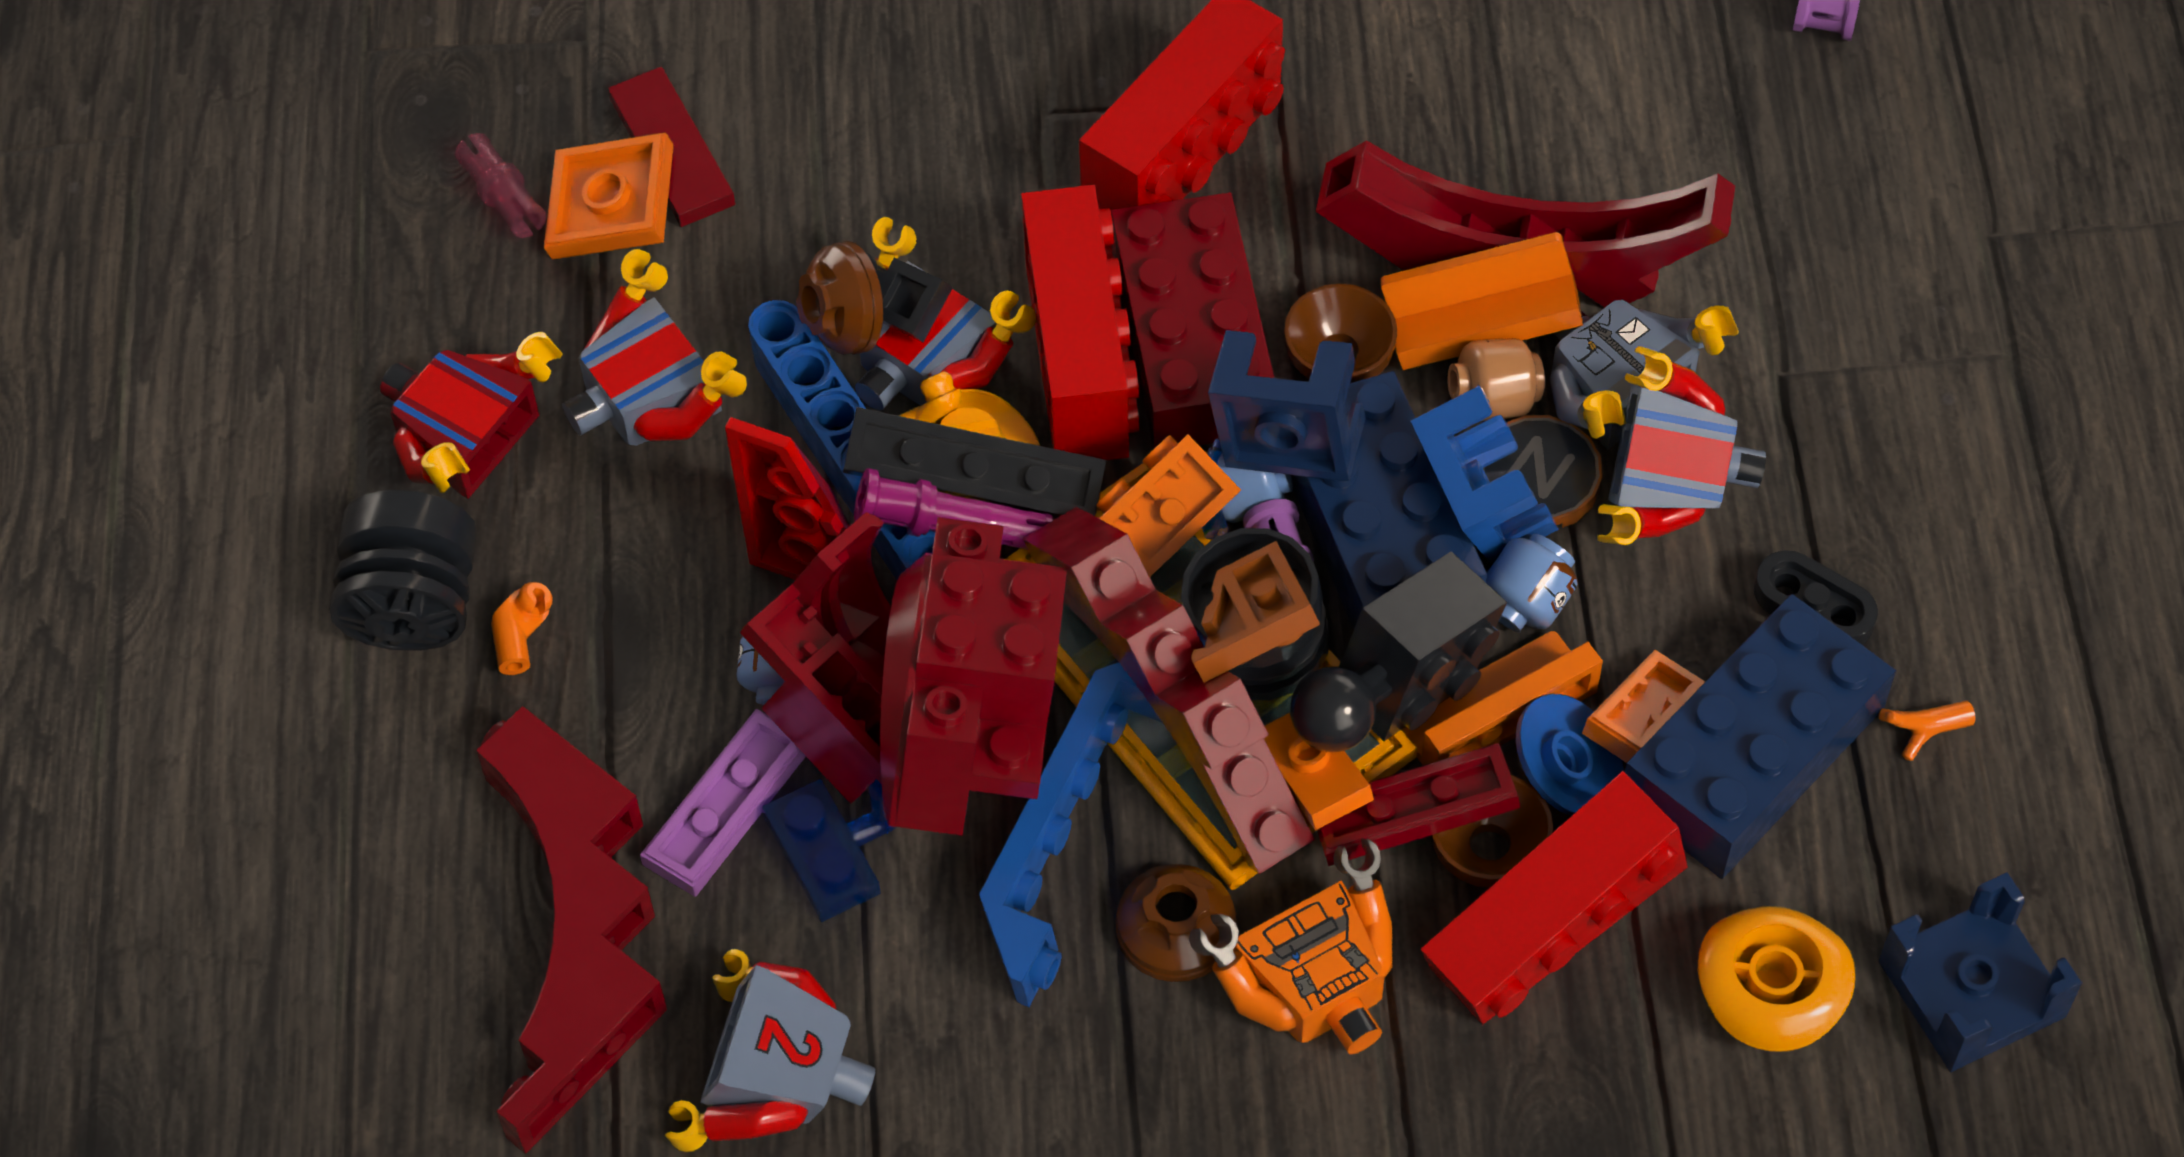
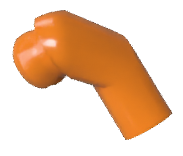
M528 582L524 584L522 588L514 591L492 616L491 627L498 669L502 674L517 675L530 668L526 640L544 622L553 601L551 591L542 583Z

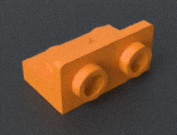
M1188 434L1179 443L1171 435L1166 437L1143 459L1142 462L1150 469L1147 474L1133 487L1124 479L1121 480L1096 504L1103 513L1099 519L1128 534L1149 577L1241 491Z

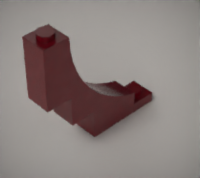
M522 706L508 720L499 721L492 726L484 736L481 746L476 751L486 781L512 805L537 840L549 865L553 883L555 917L553 945L547 974L535 1009L519 1038L527 1066L534 1073L531 1076L525 1075L517 1079L504 1094L501 1107L496 1111L506 1138L523 1153L527 1154L667 1011L660 981L622 951L655 917L648 887L611 858L644 826L637 797Z

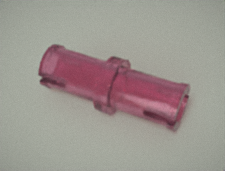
M475 133L468 136L479 151L477 155H474L462 140L456 147L455 157L477 183L476 190L481 200L488 207L497 209L515 236L525 238L533 235L532 231L522 220L525 215L539 231L546 222V211L537 204L524 187V177L519 169L502 159L485 134Z

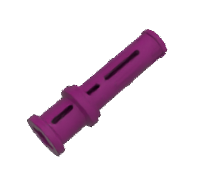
M866 468L862 475L854 511V521L867 512L879 517L884 524L906 528L908 535L919 537L921 534L926 535L929 530L936 531L937 517L1004 526L1001 545L1028 550L1023 538L1053 521L1052 515L1048 513L1042 514L1025 511L1009 506L937 492V487L928 480L919 479L916 484L880 477L878 470Z

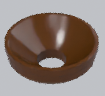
M843 241L822 247L813 257L805 274L799 279V294L796 299L799 318L802 323L810 328L812 335H817L820 341L836 353L854 355L869 352L875 347L883 324V298L876 270L865 251L854 242Z
M1349 284L1324 285L1307 292L1291 307L1286 317L1284 329L1287 354L1300 373L1310 379L1318 346L1322 341L1352 343V347L1357 352V357L1355 358L1350 383L1379 375L1388 366L1393 356L1397 339L1396 320L1390 307L1379 296L1368 289Z
M1511 775L1519 798V809L1432 835L1433 846L1439 860L1454 876L1471 885L1490 888L1553 833L1552 815L1546 801L1533 786L1523 779ZM1495 832L1508 841L1510 849L1500 859L1485 860L1478 857L1472 851L1470 843L1479 833Z
M1165 864L1147 870L1137 876L1127 886L1120 899L1115 918L1116 937L1125 957L1142 973L1155 979L1169 982L1190 981L1212 972V966L1216 962L1212 955L1204 956L1191 948L1189 943L1191 930L1202 929L1209 943L1214 947L1219 940V931L1212 923L1211 915H1226L1237 926L1236 910L1227 889L1209 872L1191 865ZM1171 892H1181L1190 896L1197 907L1193 915L1181 922H1173L1163 918L1158 913L1156 905L1164 895Z

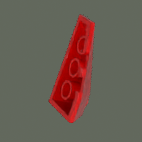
M730 417L725 426L749 564L796 580L814 557L849 527L834 491L791 437Z

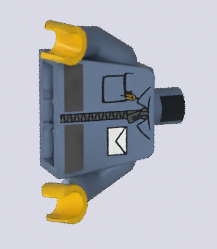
M1614 300L1591 318L1581 310L1583 326L1552 333L1560 340L1555 347L1552 372L1549 378L1556 415L1560 420L1568 424L1589 429L1592 438L1598 439L1607 450L1620 441L1622 427L1626 424L1625 413L1631 383L1625 380V375L1628 373L1639 376L1645 368V357L1634 352L1636 347L1642 346L1663 353L1672 362L1696 372L1700 353L1698 349L1704 347L1708 354L1712 356L1718 355L1725 347L1722 336H1736L1739 333L1729 308L1721 305L1712 306L1703 310L1696 318H1675L1647 310H1638L1624 300Z

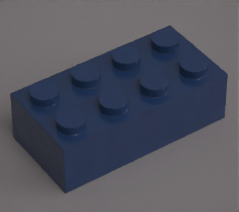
M1394 371L1350 383L1344 404L1345 411H1350L1351 405L1354 402L1363 403L1366 419L1350 481L1291 475L1293 491L1353 629L1363 607L1451 551L1483 581L1486 582L1487 573L1474 544L1462 531L1414 430L1411 420L1415 419V415Z
M1791 594L1627 762L1625 773L1679 827L1684 851L1719 878L1723 879L1875 719L1879 711L1885 707L1896 669L1802 600Z

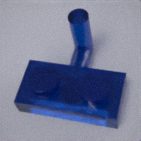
M821 779L762 806L767 825L821 922L881 894L879 881L860 849V846L896 828L889 826L884 816L882 784L877 779L869 785L872 812L847 824Z

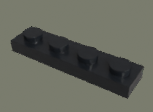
M857 407L843 473L862 477L866 468L878 470L880 477L916 484L919 479H924L935 485L937 492L1009 506L1025 511L1042 514L1048 513L1052 517L1058 518L1076 506L1093 516L1096 515V504L1099 500L1106 460Z

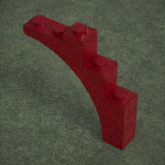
M1366 140L1326 163L1316 212L1404 271L1558 232L1562 236L1577 289L1605 308L1614 300H1624L1630 304L1655 292L1659 277L1658 269L1671 265L1675 261L1727 237L1731 225L1735 185L1717 173L1679 189L1633 199L1599 202L1541 201L1491 193L1448 181L1407 164Z
M1076 506L1024 537L1023 541L1035 563L1065 567L1064 571H1067L1063 603L1095 633L1148 700L1201 780L1249 867L1258 874H1261L1314 841L1315 839L1264 740L1269 734L1241 679L1227 671L1203 683L1191 656L1193 650L1204 648V645L1184 606L1155 589L1128 534Z

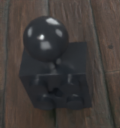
M1452 551L1362 608L1339 667L1317 669L1300 681L1293 692L1290 703V716L1297 734L1304 742L1315 749L1325 752H1342L1362 742L1370 730L1385 741L1405 727H1408L1410 730L1419 728L1434 713L1437 705L1449 697L1454 701L1462 699L1477 684L1481 677V672L1477 668L1482 657L1493 647L1499 638L1500 632L1496 629V626L1507 602Z

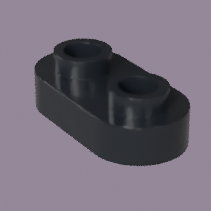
M1778 551L1770 554L1761 562L1754 583V595L1758 604L1766 612L1772 614L1790 596L1779 592L1776 588L1782 586L1789 587L1796 593L1794 595L1861 645H1864L1870 639L1877 620L1878 608L1874 598L1866 589L1796 551ZM1832 619H1846L1850 622L1851 626L1838 625Z

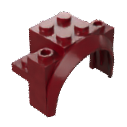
M867 512L820 551L793 584L751 619L739 632L785 681L761 709L850 804L874 782L878 780L881 783V699L891 606L878 584L871 560L872 544L884 522L879 517Z
M937 517L933 552L924 553L903 571L897 580L886 639L880 721V769L883 811L889 826L963 836L969 790L1031 799L1038 798L1046 727L1055 681L1067 571H1064L1065 567L1000 559L1004 526Z

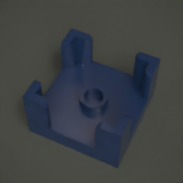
M1226 330L1208 391L1225 467L1350 481L1366 420L1363 403L1354 402L1351 405L1350 411H1345L1344 404L1355 365L1352 343L1322 341L1318 346L1309 382L1247 375L1256 345V336L1249 332Z
M2008 872L1981 884L1977 888L1968 910L1918 933L1922 922L1918 914L1891 926L1878 961L1950 1073L2066 1018L2082 985L2081 980L2064 957L2056 961L2050 975L2017 926L2016 921L2025 900Z

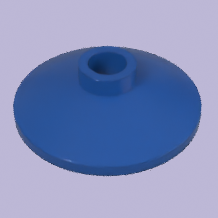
M1548 694L1532 701L1521 713L1516 728L1517 752L1527 778L1540 796L1560 812L1572 816L1624 771L1623 762L1620 758L1582 734L1587 718L1594 712L1592 709L1572 697L1562 694Z

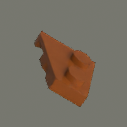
M1276 541L1217 570L1211 589L1214 597L1206 607L1201 623L1207 634L1205 647L1193 650L1191 659L1203 683L1275 647H1282L1295 642L1303 633L1320 625L1310 602Z

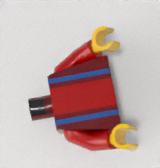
M536 332L529 335L522 341L517 351L507 354H467L464 356L446 350L439 352L421 373L402 363L393 364L387 370L381 381L380 392L383 396L395 402L390 411L396 430L393 445L410 481L417 484L435 485L440 493H444L451 486L467 499L472 496L540 416L532 383L529 379L535 377L539 382L547 381L551 375V370L546 364L553 359H560L563 355L560 349L544 332Z

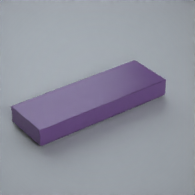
M755 709L640 854L642 865L696 897L806 756L768 715Z

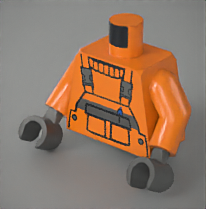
M1361 838V844L1365 851L1366 859L1360 868L1354 870L1350 866L1348 854L1344 846H1338L1333 855L1336 868L1342 874L1352 878L1353 885L1348 890L1344 883L1339 881L1241 935L1238 933L1236 923L1230 917L1223 914L1211 915L1212 923L1219 931V940L1214 947L1209 943L1206 934L1200 928L1192 929L1189 935V943L1195 952L1204 956H1213L1216 962L1213 964L1212 970L1240 1015L1277 1032L1288 1031L1301 1043H1307L1332 1029L1348 1054H1356L1365 1050L1381 1036L1382 1030L1368 1009L1382 999L1384 978L1392 968V922L1380 881L1373 880L1371 876L1379 868L1381 861L1380 850L1374 842Z

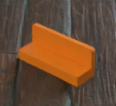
M1558 232L1385 275L1380 280L1384 298L1396 320V352L1402 370L1459 357L1462 348L1474 340L1515 338L1523 341L1583 326L1575 278L1562 236Z
M1550 631L1480 669L1481 677L1466 696L1458 701H1454L1449 697L1437 705L1434 713L1419 728L1410 730L1408 727H1405L1402 731L1417 747V758L1423 766L1496 743L1502 746L1516 738V728L1521 713L1527 705L1537 698L1548 694H1562L1581 702L1597 693L1603 660L1589 642L1571 651L1557 632Z

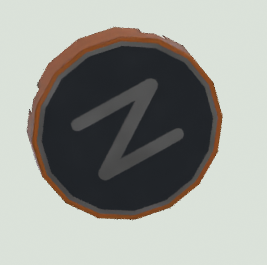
M1524 415L1508 421L1507 424L1518 444V448L1514 453L1483 468L1489 481L1492 482L1513 470H1519L1533 491L1538 504L1544 503L1547 505L1556 525L1562 524V528L1577 523L1593 508L1601 489L1603 477L1601 455L1591 438L1575 425L1568 424L1550 415Z

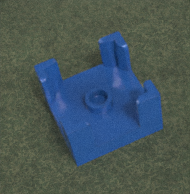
M1479 385L1411 420V423L1462 531L1489 563L1492 564L1511 539H1530L1533 534L1545 537L1559 529L1547 505L1544 503L1538 504L1533 491L1530 489L1521 471L1513 470L1492 482L1489 481L1483 468L1514 453L1518 448V444L1502 415H1497L1456 437L1454 436V434L1492 414L1489 400Z

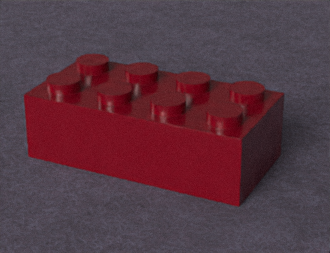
M1232 193L1111 210L1114 233L1112 253L1113 258H1118L1122 281L1121 297L1123 307L1127 310L1130 340L1153 450L1169 435L1177 443L1187 434L1199 446L1219 443L1208 391L1225 331L1253 333L1256 336V345L1247 375L1274 378Z

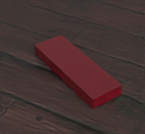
M662 66L608 88L610 101L631 138L666 132L674 144L668 205L680 227L736 205L734 192Z
M1499 743L1368 782L1374 800L1317 829V833L1329 867L1335 865L1333 855L1338 846L1346 848L1348 860L1365 856L1361 838L1371 840L1381 851L1519 809L1520 803Z

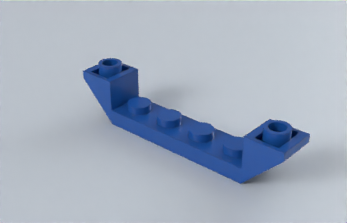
M1119 662L1094 672L1041 774L1038 798L1028 799L979 894L1016 1000L1027 1007H1030L1039 988L1047 990L1051 986L1059 970L1062 955L1058 952L1052 925L1020 911L1027 913L1034 906L1043 882L1040 872L1049 855L1057 856L1065 846L1072 825L1069 816L1078 798L1086 800L1092 793L1100 772L1098 760L1107 742L1115 744L1119 740L1127 722L1128 710L1163 723Z

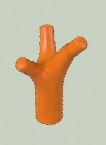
M1969 701L1918 711H1894L1882 708L1878 715L1880 721L1888 722L1911 731L1912 735L1902 752V757L1908 761L1914 760L1922 745L1932 736L1970 727L1975 723V712Z

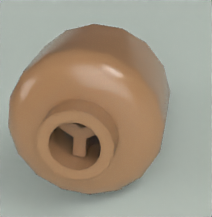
M1515 338L1471 341L1462 348L1458 363L1451 364L1448 369L1447 382L1451 399L1479 385L1485 392L1492 408V414L1481 421H1487L1497 415H1502L1505 420L1527 415L1534 402L1541 400L1544 392L1545 376L1541 358L1537 353L1531 352L1527 344Z

